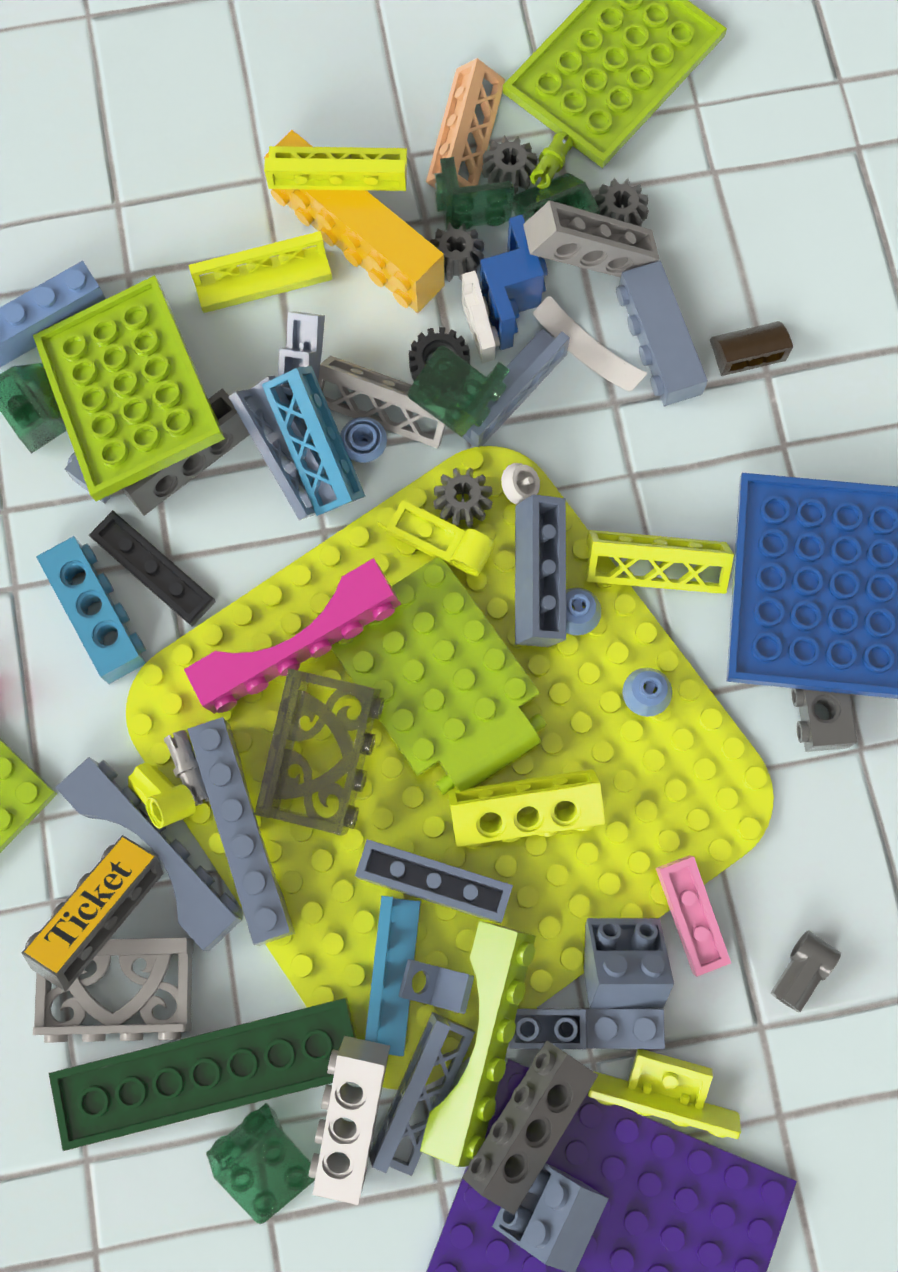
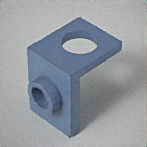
M408 959L399 997L465 1014L474 976ZM423 971L426 976V984L420 992L415 993L412 988V979L417 972Z

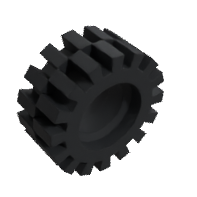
M439 327V333H434L433 328L427 329L428 335L425 336L421 332L418 335V342L413 340L411 351L409 350V368L414 383L418 381L419 388L424 389L427 387L430 392L434 393L435 390H440V395H446V389L450 388L451 393L457 390V384L462 387L465 383V376H469L468 344L465 345V339L462 336L456 338V331L452 329L449 334L445 333V327ZM436 351L447 352L452 357L453 363L446 371H433L426 363L428 356Z

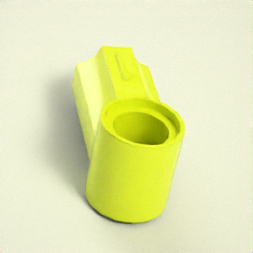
M148 762L136 766L133 773L128 776V787L146 805L148 816L157 828L161 829L195 813V801L187 786L184 784L174 786L156 766H150Z

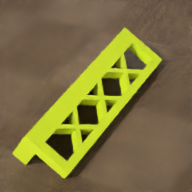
M269 146V158H265L264 172L268 189L406 191L407 148Z
M321 231L188 265L203 313L332 280Z
M588 530L586 543L590 552L586 572L587 582L727 593L734 553L727 542ZM598 556L613 557L619 564L609 573L596 572ZM641 559L649 560L654 569L644 576H635L629 567ZM656 561H663L659 565L656 563ZM673 563H684L689 572L679 579H669L664 570ZM690 564H698V565L693 568ZM709 566L721 567L719 583L704 582L698 574Z

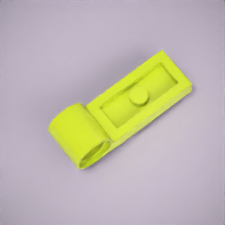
M403 499L386 528V533L434 558L438 557L444 560L446 564L472 576H479L495 546V542L485 534L473 529L465 531Z

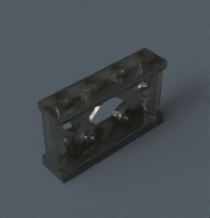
M289 668L254 815L290 822L340 836L347 834L349 828L354 829L359 813V807L354 806L357 792H363L367 779V771L363 770L366 755L371 756L375 745L376 735L371 733L374 719H380L384 706V698L380 697L381 689ZM309 683L337 689L329 697L326 704L307 692ZM353 695L360 701L362 710L356 720H351L347 716V711L351 706L341 708L337 715L332 711L335 703L341 697ZM316 714L319 719L313 728L308 731L303 730L300 726V719L303 716H308L310 723H312ZM326 724L333 733L343 758L329 771L312 780V770L308 761L299 752L293 750L295 741L313 738ZM357 730L355 743L353 744L348 731ZM292 764L301 766L304 783L299 784L300 774L296 778L289 776L288 769ZM347 774L344 788L335 783ZM318 792L319 800L325 807H328L327 798L329 795L337 796L339 799L338 811L328 818L320 816L313 806V793ZM304 796V806L307 814L280 808L281 799Z

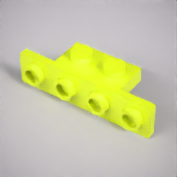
M637 1049L628 1081L595 1072L598 1074V1077L590 1088L588 1096L596 1099L601 1104L609 1106L615 1104L632 1109L643 1116L653 1115L670 1120L678 1126L696 1127L721 1138L731 1137L739 1139L741 1124L738 1112L705 1103L713 1078L712 1068L648 1050Z

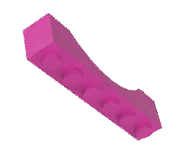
M373 558L342 576L334 595L325 609L308 627L291 639L255 652L228 653L214 651L185 668L184 671L201 705L214 714L217 712L223 713L235 707L237 700L247 694H257L266 689L269 685L268 682L276 677L294 673L300 668V663L311 657L317 658L328 653L332 648L331 645L341 639H351L363 631V627L370 622L388 618L395 612L394 608L401 605V602L384 572Z

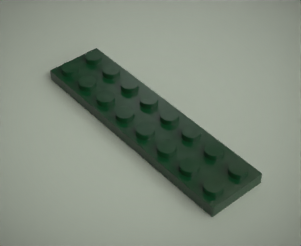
M347 997L48 1073L62 1150L66 1151L333 1083L334 1075L327 1073L332 1050H340L344 1036L356 1038Z

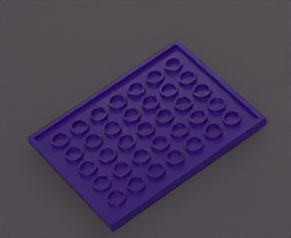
M509 1058L507 1059L505 1073L499 1081L495 1096L496 1109L493 1117L489 1120L485 1140L493 1124L502 1114L514 1090L519 1086L530 1067ZM588 1093L546 1163L582 1181L609 1198L576 1272H767L797 1183L794 1179L622 1106L601 1104L596 1099L590 1098ZM464 1179L460 1181L426 1272L565 1271L545 1265L494 1229L492 1226L501 1207L481 1196Z

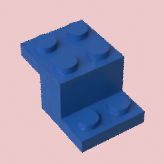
M522 214L509 218L507 252L480 260V289L488 305V318L491 326H495L499 337L500 351L513 347L514 334L518 333L516 319L519 318V312L538 307L541 304L542 293L546 291L544 277L548 276L546 262L544 258L530 254L523 226L525 220Z

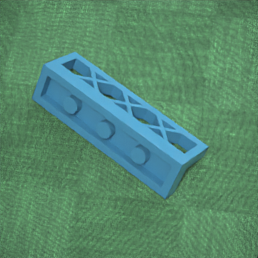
M312 366L295 368L262 384L316 516L365 497V493L344 448L342 438ZM289 382L293 392L290 406L280 401L275 387ZM295 415L304 419L307 425L304 439L294 435L291 428ZM308 448L319 454L321 463L318 471L308 468L305 457ZM322 481L332 485L337 500L326 505L323 504L318 492Z
M381 896L365 1040L390 1045L389 1055L404 1056L410 1000L399 997V991L407 960H415L421 902Z

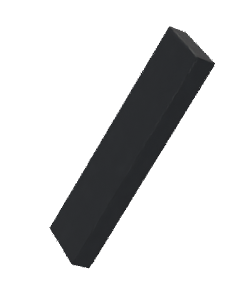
M112 510L89 534L93 541L191 627L216 602L211 595L115 511Z

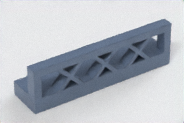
M541 329L453 423V430L473 447L479 448L483 446L567 355L570 337L561 332L556 338H553L545 330Z
M268 376L251 389L234 392L229 396V399L297 518L302 520L314 516L316 513L262 387V384L276 378L275 376ZM281 386L275 387L280 401L290 406V402ZM295 415L291 428L294 435L304 439L306 430L298 416ZM308 448L305 457L308 468L318 471L321 463L319 454ZM322 481L318 492L323 504L326 505L337 500L332 485Z
M432 1012L370 1151L369 1157L372 1168L387 1173L388 1168L391 1167L410 1176L413 1175L422 1154L420 1148L429 1113L447 1097L475 1034L473 1029ZM449 1030L463 1035L457 1049L442 1055L441 1048ZM452 1059L450 1066L447 1069L445 1061ZM441 1064L445 1074L442 1084L426 1091L425 1084L433 1066ZM436 1095L435 1100L431 1105L429 1097ZM425 1100L429 1109L426 1120L410 1126L409 1121L417 1103ZM420 1131L417 1140H415L413 1134ZM410 1136L413 1149L408 1161L405 1162L394 1157L401 1139Z

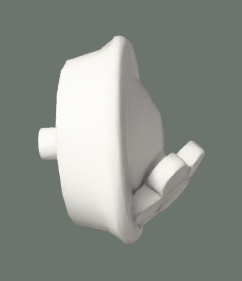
M513 463L508 465L503 471L501 478L502 489L512 503L517 505L532 494H538L540 479L532 467L522 463Z

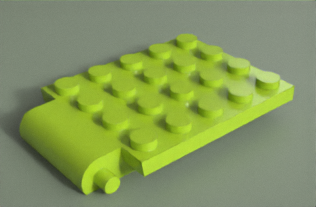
M436 557L391 586L401 602L400 606L394 608L395 612L391 616L381 621L374 620L363 627V631L351 639L343 638L331 645V650L416 775L419 776L435 764H440L447 775L435 783L444 795L454 787L460 792L476 787L541 743L537 732L547 726L539 713L528 720L521 711L520 707L537 697L540 692L446 562Z

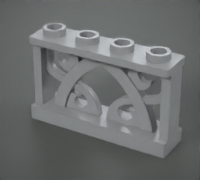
M192 938L109 939L92 959L97 965L96 972L82 980L78 976L67 991H70L74 998L67 999L60 1009L61 1011L66 1007H71L74 1010L73 1018L67 1022L57 1021L51 1013L53 1001L65 991L59 987L51 990L52 983L36 973L33 1035H44V1043L68 1042V1034H82V1042L105 1041L106 1034L120 1033V1041L143 1040V1033L158 1032V1040L181 1039V1032L192 1031L191 990L194 940ZM172 954H179L178 987L163 982ZM111 956H119V963L124 974L131 981L143 985V987L125 1006L113 1013L102 1006L90 994L86 986L96 983L106 974L110 966ZM143 958L146 961V967L142 972L150 973L148 978L142 977L133 971V963L137 959ZM83 970L81 974H86L88 972ZM158 989L169 992L176 1000V1011L167 1020L157 1019L153 1015V1008L156 1005H162L167 1008L165 1001L161 997L154 996ZM139 1011L143 1021L146 1023L123 1024ZM88 1013L104 1025L81 1024Z

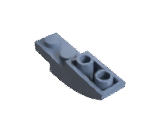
M517 1009L514 1021L516 1025L515 1034L509 1042L510 1049H542L546 1040L559 1049H665L664 1009Z

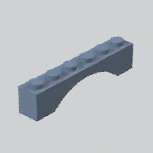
M221 717L188 728L187 730L253 945L261 946L295 934L284 896L272 868L257 823L230 724Z
M88 757L55 788L80 815L122 825L137 834L152 848L163 863L172 882L177 902L178 924L203 951H210L242 921L236 914L240 907L226 892L220 896L212 888L211 885L215 882L213 877L201 865L197 869L187 860L191 855L190 852L177 839L170 842L162 833L166 827L160 829L154 826L149 816L138 807L142 802L140 798L128 786L122 789L114 781L118 774L105 760L98 763Z

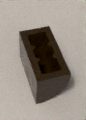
M780 321L710 338L721 376L784 362L793 349L790 335L784 324Z

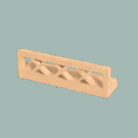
M478 58L456 69L426 183L435 189L451 183L469 196L477 191L484 164L483 154L488 149L503 84L505 83L503 77ZM483 78L493 84L491 94L488 97L482 84ZM478 104H480L484 115V121L481 125H479L475 114V108ZM469 133L473 134L477 145L476 151L473 154L467 141ZM465 161L469 172L468 181L458 175L461 162Z

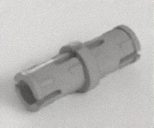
M181 730L173 733V738L171 735L165 737L164 742L167 744L176 767L173 770L175 777L180 778L182 784L187 786L194 798L195 806L203 804L204 799L206 802L209 801L197 759L187 737L186 730Z

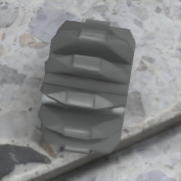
M504 135L501 144L492 141L489 151H485L483 154L484 165L482 166V175L484 178H488L490 188L499 186L501 195L506 189H511L514 195L518 192V187L527 190L530 186V175L537 166L538 158L536 153H532L530 142L520 145L521 140L519 136L513 142H509Z
M614 178L610 186L602 184L599 188V193L593 198V213L642 227V223L647 219L649 212L647 207L648 195L641 194L642 188L640 184L631 187L628 178L623 184H619Z
M449 222L447 232L437 228L435 239H430L429 241L444 253V273H446L448 282L454 276H458L462 281V274L476 271L477 273L480 260L484 259V254L482 253L484 251L483 240L478 239L476 229L466 232L464 222L459 229H454V226Z
M471 467L466 471V475H461L458 468L453 469V478L443 474L441 476L442 485L434 487V495L438 498L433 501L434 508L442 510L440 518L448 520L453 517L452 524L457 527L460 525V520H465L469 528L473 526V517L483 521L486 516L484 510L492 508V501L488 498L492 495V487L484 486L486 477L482 474L473 478V469ZM462 494V497H464V494L469 495V501L464 502V498H462V501L459 502L457 501V495Z

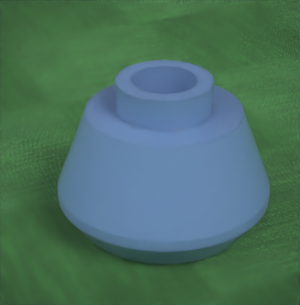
M355 418L349 421L340 433L348 457L355 462L367 463L377 459L382 455L387 445L385 429L378 421L372 418Z
M567 589L566 633L584 635L591 632L598 625L601 618L599 600L592 592L586 589Z
M640 668L633 671L626 678L622 694L626 705L631 711L640 716L650 717L662 713L668 707L672 698V687L668 678L659 670Z

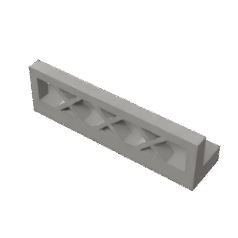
M329 356L320 364L318 383L322 392L326 380L337 384L343 395L336 400L325 397L329 409L352 418H372L378 421L385 430L435 448L440 446L447 421L453 415L457 401L333 356ZM360 393L369 396L375 408L367 412L360 410L352 397ZM391 405L398 406L402 409L407 419L400 423L393 422L389 419L384 409ZM425 416L438 421L435 435L432 436L422 432L416 420Z

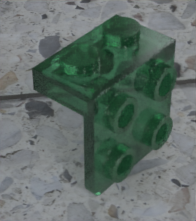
M454 157L440 159V173L434 174L436 187L434 195L437 212L443 211L446 230L449 222L454 226V229H459L464 222L466 230L473 226L480 225L500 226L509 221L512 215L514 196L512 182L506 181L459 188Z
M440 346L411 385L407 395L410 400L462 437L473 424L479 428L491 412L486 406L490 400L496 402L505 391L507 385L503 380L510 369L498 362L489 374L484 376L450 349Z
M265 1103L258 1110L250 1112L239 1126L228 1135L217 1139L211 1149L206 1152L214 1179L258 1224L269 1220L315 1181V1178L309 1177L311 1161L283 1131L276 1112L268 1103Z

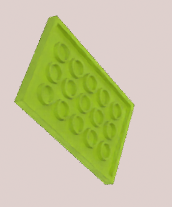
M584 0L503 84L502 93L555 133H567L564 138L565 141L570 136L573 141V147L603 168L725 37L727 28L688 0Z
M155 275L33 335L89 494L96 502L225 439L161 284Z

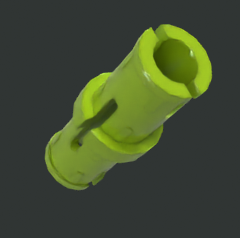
M556 133L549 147L544 148L539 155V163L530 175L533 185L541 177L537 188L545 189L549 187L555 173L560 172L563 168L565 157L573 146L570 136L565 143L562 142L567 133Z

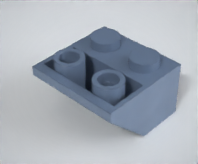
M587 918L585 924L584 980L589 1009L664 1008L674 986V980L660 918Z
M545 1163L516 1213L512 1214L501 1207L492 1227L545 1265L565 1272H576L609 1198L582 1181Z

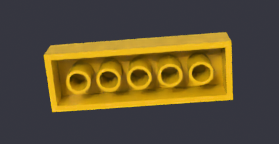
M293 130L276 145L313 147ZM269 152L264 156V160L269 158ZM272 189L270 191L273 198L280 205L285 206L287 204L293 209L297 218L304 225H312L315 229L321 231L322 238L328 245L332 247L336 245L340 248L352 265L355 267L360 265L364 268L376 285L379 287L385 286L393 292L394 298L403 307H411L415 312L419 313L445 286L444 253L367 190Z

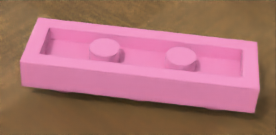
M688 855L657 867L656 871L692 973L698 977L731 964L694 856Z

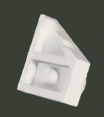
M476 271L462 274V306L483 364L495 360V348L500 346L495 326H490L488 305L485 297L482 296Z

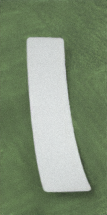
M548 296L533 311L535 318L554 338L561 332L569 336L568 351L611 383L624 390L632 391L647 375V372L629 364L597 342L571 319L551 296Z

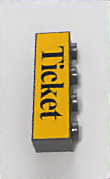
M123 835L115 844L110 845L104 851L101 861L90 873H86L79 880L76 890L70 897L54 909L51 919L45 926L28 939L25 949L21 953L29 967L66 992L164 874L158 857Z

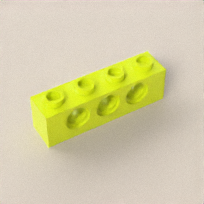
M594 769L472 787L461 792L459 790L448 791L456 847L478 848L486 842L499 840L515 842L522 837L531 835L549 837L563 830L587 831L593 829L596 825L605 824L601 785ZM561 801L571 802L570 806L566 809H555L556 805ZM530 806L535 808L529 815L518 814L524 807ZM489 812H494L498 814V816L491 821H484L481 819V817L484 814Z

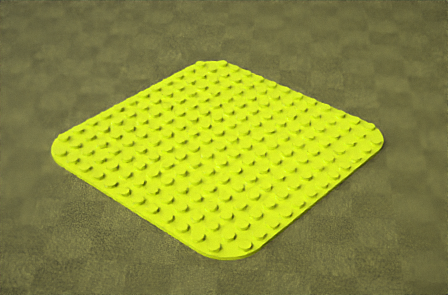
M473 447L449 457L159 651L140 669L133 680L127 697L126 722L135 748L144 762H148L150 766H156L174 786L182 784L180 778L175 777L173 770L176 767L167 744L164 742V738L168 735H171L173 738V733L186 730L193 749L188 728L221 717L230 724L257 823L295 934L266 943L265 945L306 1007L347 997L356 1038L365 1040L381 896L421 902L415 961L474 976L465 1014L410 1000L404 1056H388L383 1088L398 1090L432 1012L475 1031L462 1062L471 1057L479 1025V994L470 955L479 921L493 924L498 923L358 879L355 874L367 839L513 885L502 923L498 925L536 936L534 942L535 955L533 961L528 966L524 982L525 994L518 1005V1009L539 1007L584 974L585 924L587 918H660L670 911L656 871L657 867L688 855L694 856L703 884L705 885L756 846L764 835L772 816L773 786L764 761L634 589L629 585L586 581L590 552L586 543L588 529L567 501L566 590L570 588H583L592 592L601 605L600 621L591 632L584 635L566 633V640L550 647L515 645L516 504L506 497L502 489L501 478L503 471L508 465L513 463L528 465L536 471L540 479V489L537 495L564 497L534 461L517 451L504 447ZM471 467L473 469V478L483 474L486 477L484 486L492 487V495L488 497L492 501V508L484 510L486 516L483 521L473 517V526L471 528L467 527L465 520H460L458 527L465 531L473 529L485 534L495 542V546L479 576H472L451 565L448 566L540 692L537 697L520 707L521 711L528 720L539 713L547 726L537 732L541 743L476 787L594 769L601 785L605 824L596 825L593 829L587 831L563 830L549 837L531 835L522 837L515 842H503L501 840L486 842L478 848L456 847L448 792L443 795L435 783L447 774L440 764L437 763L419 776L416 775L332 650L323 656L311 657L300 663V668L294 673L276 677L268 682L269 685L266 689L257 694H247L237 700L235 707L223 713L217 712L214 714L201 705L184 669L214 651L228 653L255 652L291 639L308 627L325 609L334 595L342 576L373 558L384 572L391 586L433 560L434 557L387 534L386 528L402 499L440 518L442 510L434 508L433 501L438 498L434 495V487L442 485L441 476L443 474L453 478V469L458 468L461 475H466V471ZM462 494L457 495V501L461 502L462 498H464V502L469 501V495L464 494V497H462ZM451 517V518H449L448 520H445V521H447V522H449V523L452 524V522H453V517ZM598 556L596 572L609 573L616 568L609 557ZM640 668H653L659 670L668 678L672 687V698L670 704L662 713L645 717L634 713L628 708L623 699L622 690L626 678L633 671ZM204 799L203 804L195 806V813L184 818L183 821L242 908L210 802H206ZM561 801L556 805L555 809H566L570 806L571 802ZM530 806L524 807L518 814L529 815L535 808ZM489 812L484 814L481 817V819L484 821L494 820L498 816V814L494 812ZM423 971L417 972L412 979V988L415 993L420 992L426 984V976ZM449 1030L441 1048L442 1055L457 1049L463 1035ZM452 1059L445 1061L447 1069L449 1068ZM441 1064L433 1066L425 1086L445 1076Z

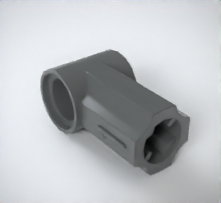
M809 930L806 931L794 946L790 954V959L792 960L774 986L771 994L796 1012H801L819 982L825 980L833 971L841 957V952Z

